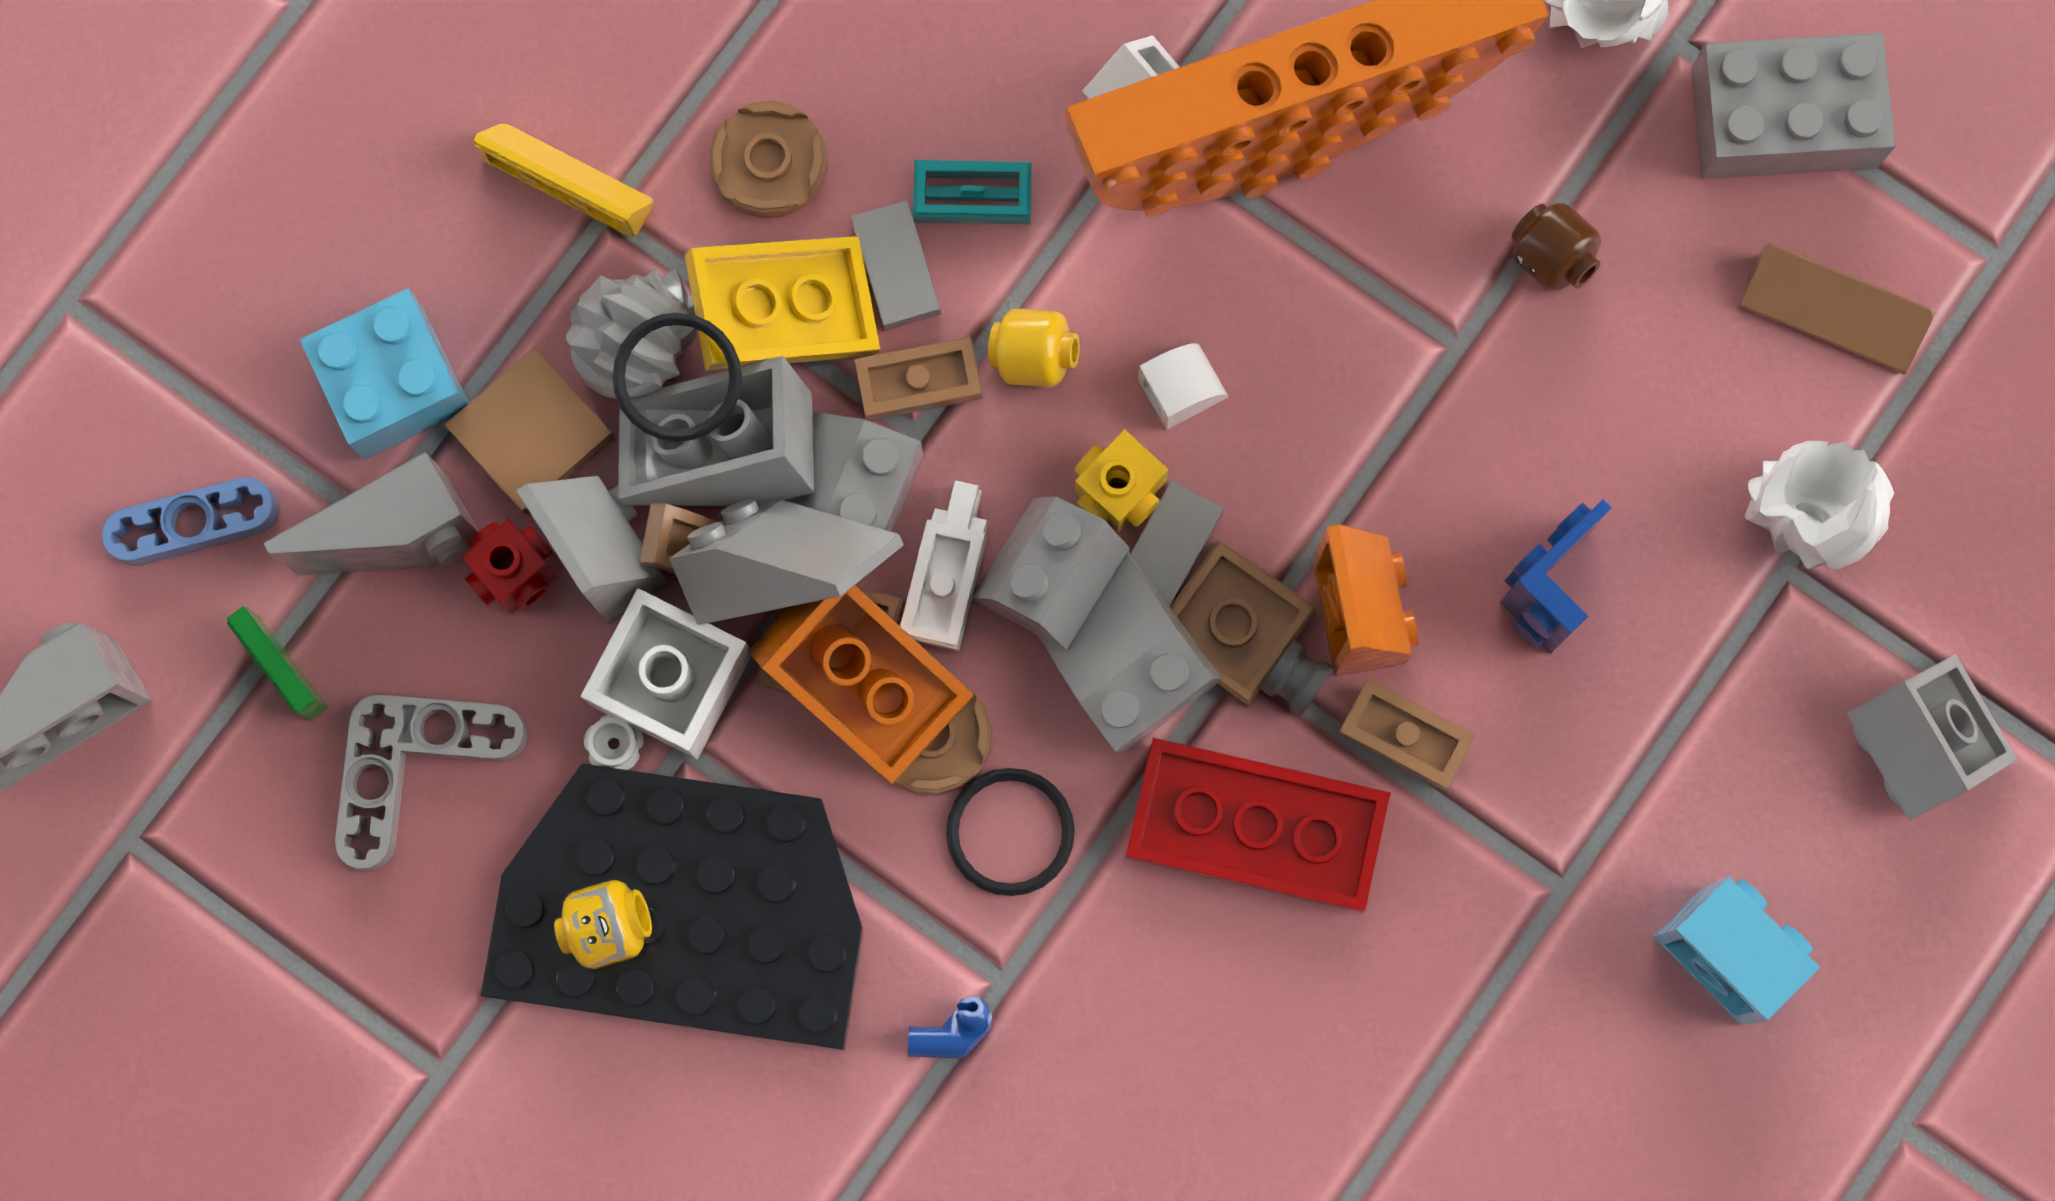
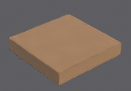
M535 347L445 424L446 428L525 515L529 510L516 490L529 483L567 479L614 438V435Z
M1220 540L1214 545L1170 607L1223 678L1215 686L1246 708L1317 610L1314 605Z

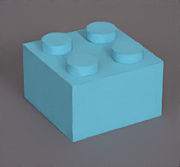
M409 288L300 339L301 345L348 445L364 460L453 418L469 404L423 306Z
M1728 876L1703 886L1653 937L1740 1025L1768 1021L1810 979L1820 966L1809 956L1813 952L1812 946L1796 929L1788 924L1780 928L1763 911L1768 906V903L1752 885L1743 879H1739L1735 883Z

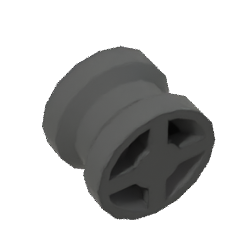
M1294 640L1260 690L1268 696L1279 695L1288 701L1290 711L1300 717L1326 682L1334 667L1325 661H1313L1306 656L1305 647Z

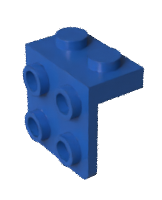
M1604 499L1592 510L1582 502L1557 526V529L1547 539L1553 547L1547 551L1541 544H1538L1513 569L1514 571L1504 580L1511 589L1500 603L1516 618L1513 626L1518 634L1534 648L1538 649L1543 645L1552 653L1589 617L1547 573L1582 541L1611 510L1612 507Z

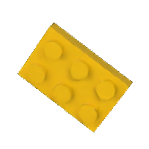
M859 236L691 248L684 255L695 315L710 321L724 332L735 348L741 367L783 356L788 363L866 357L872 356L880 350ZM698 330L705 371L728 369L727 361L719 346L704 332Z

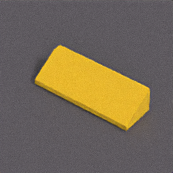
M505 123L498 124L477 133L473 139L474 146L484 162L629 237L637 236L654 205L651 197Z

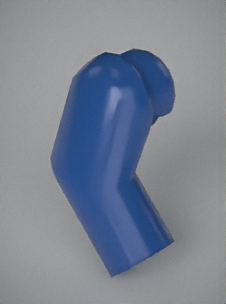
M967 996L958 1002L956 1011L942 1027L909 1026L908 1057L959 1059L967 1056L989 1031L992 1016L987 1003L979 997Z

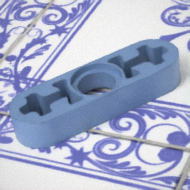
M250 477L238 478L120 509L106 520L102 530V541L106 550L123 563L132 566L145 565L262 534L275 524L279 515V502L275 493L261 481ZM250 493L257 500L263 501V505L254 509L255 518L248 520L239 512L223 515L222 518L227 527L221 529L222 520L218 509L213 503L215 500L219 499V505L226 510L244 505V495ZM190 506L202 507L207 518L202 532L194 537L180 536L176 529V519L179 513ZM158 515H161V517H160L161 526H160V524L158 523V521L156 520V516H158ZM134 523L135 526L143 531L162 528L169 541L164 544V539L156 533L142 536L137 541L138 549L133 551L129 546L120 543V538L129 535L128 525Z

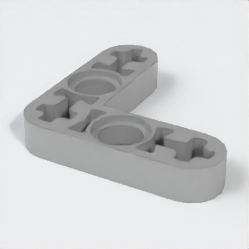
M371 695L360 700L353 708L349 721L335 835V847L340 859L355 869L374 871L385 866L392 858L396 847L407 754L492 762L510 761L519 756L526 748L529 735L524 719L510 707L498 704L392 695ZM379 708H384L385 715L395 720L393 729H383L380 740L381 749L385 751L392 750L391 760L373 754L360 756L363 746L374 750L376 735L374 731L365 726L367 718L377 717ZM436 712L451 714L456 725L454 736L442 745L430 744L424 736L425 722ZM475 714L472 724L480 728H494L497 725L498 718H504L505 725L515 731L513 739H504L501 749H494V742L484 736L470 735L472 747L463 748L469 735L467 715ZM369 767H382L386 771L389 780L386 792L377 799H364L357 790L359 775ZM358 806L369 811L385 810L384 820L371 816L370 835L380 839L379 848L368 850L366 859L361 860V852L351 848V841L353 837L363 836L366 818L360 815L353 816L354 807Z

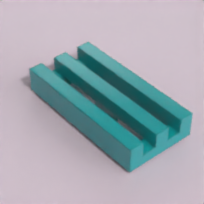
M914 160L913 221L926 223L1031 224L1032 162ZM926 177L1019 179V187L926 185ZM925 200L1019 202V206L925 204Z

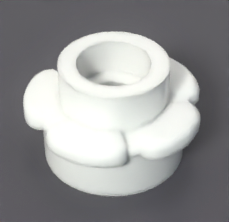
M610 715L602 716L598 722L588 728L584 736V747L590 753L589 761L592 765L623 770L631 769L640 758L638 751L644 744L642 731ZM613 738L618 739L620 742L617 749L609 748V741Z

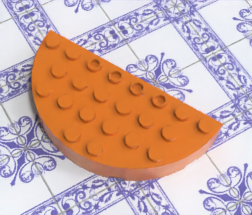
M1373 0L1067 106L1064 120L1095 196L1100 202L1110 207L1122 210H1144L1147 217H1153L1176 207L1202 203L1244 192L1246 198H1254L1275 188L1278 185L1277 180L1297 173L1299 179L1316 176L1331 166V159L1379 138L1415 118H1418L1419 121H1424L1442 114L1451 107L1449 98L1486 75L1509 56L1518 54L1532 46L1536 42L1533 34L1549 17V13L1543 0Z

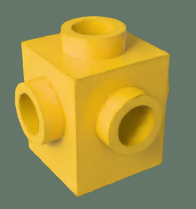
M1124 429L1105 450L1097 444L1075 467L1074 471L1079 475L1075 480V494L1080 497L1075 505L1104 519L1118 533L1129 521L1135 527H1138L1160 503L1155 494L1167 482L1169 469ZM1118 482L1125 485V487L1115 489L1109 485Z

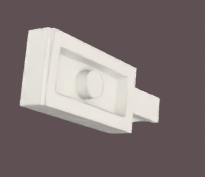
M955 480L948 511L935 508L932 519L926 521L900 625L917 643L956 652L960 650L987 541L986 530L988 521L976 518L982 490L978 489V485Z

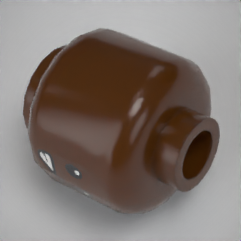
M1555 203L1548 207L1545 204L1535 206L1519 221L1512 233L1511 238L1515 241L1513 257L1516 263L1548 291H1559L1570 284L1576 289L1580 288L1593 277L1600 266V261L1596 258L1601 244V237L1598 231L1565 203Z

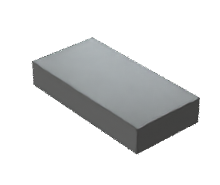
M904 200L851 216L855 234L859 236L863 260L884 330L940 315V306L908 201Z
M1171 480L1160 503L1131 552L1135 561L1169 607H1171L1224 512L1223 507Z

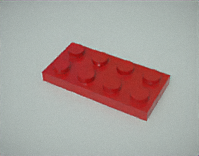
M1153 738L1125 858L1364 913L1391 792Z

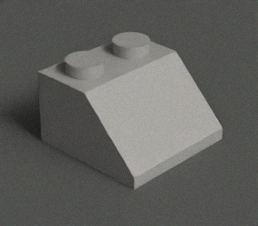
M813 412L814 493L784 501L893 532L924 457L921 441L865 419Z
M1057 496L1033 498L973 593L972 600L1067 650L1130 548L1104 519Z
M1956 654L1847 712L1853 724V731L1857 742L1863 750L1872 756L1884 777V785L1889 797L1896 805L1902 808L1908 820L1970 790L2018 760Z

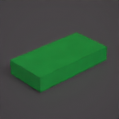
M243 605L226 618L228 620L227 625L294 713L305 719L313 720L329 708L258 614Z

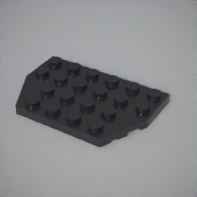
M581 764L501 875L480 996L845 1050L864 929L851 893L839 850L836 846L823 800L821 798ZM610 880L621 881L630 890H639L649 909L652 932L650 937L644 938V946L636 957L597 969L583 967L572 953L566 955L561 951L555 936L554 923L556 919L562 917L563 902L571 892Z

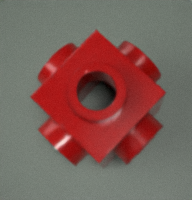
M509 518L500 526L497 522H493L477 532L469 541L468 545L471 549L462 556L463 560L473 570L465 580L487 606L497 599L511 614L519 608L525 609L536 603L549 590V583L558 577L545 561L554 552L531 525L521 532ZM511 554L514 555V561L509 568L505 570L496 569Z

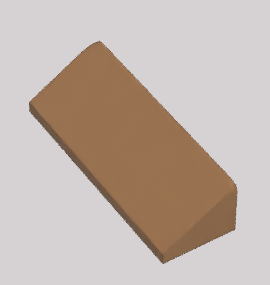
M1768 244L1760 253L1738 306L1903 375L1907 373L1935 315V311L1931 308L1774 244Z

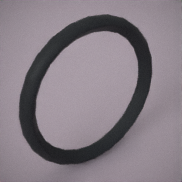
M676 312L660 314L650 318L628 334L620 345L615 357L612 379L614 394L619 406L632 424L644 433L660 440L681 442L695 440L710 434L725 422L734 410L739 398L742 373L740 360L735 348L723 331L710 321L696 315ZM665 326H688L704 332L719 346L728 364L729 385L723 404L704 423L691 428H664L650 422L635 408L627 392L625 372L632 350L647 334Z
M1005 768L985 773L975 778L963 788L955 799L948 815L946 836L952 859L967 880L978 888L996 895L1016 896L1038 890L1057 877L1067 863L1072 851L1075 829L1072 812L1068 803L1055 785L1041 775L1031 771ZM1008 780L1025 782L1045 793L1055 805L1062 826L1061 845L1049 867L1032 879L1012 884L991 880L976 871L965 858L959 839L960 819L971 798L984 787Z

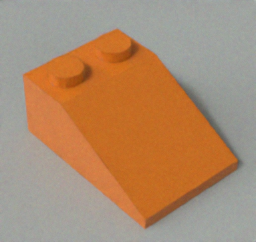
M1340 524L1327 526L1314 554L1312 563L1332 666L1334 667V676L1406 664L1412 655L1410 647L1418 646L1419 640L1413 611H1403L1399 588L1407 586V578L1401 552L1391 553L1387 536Z
M856 585L839 597L788 607L748 651L763 670L891 784L895 782L974 695Z

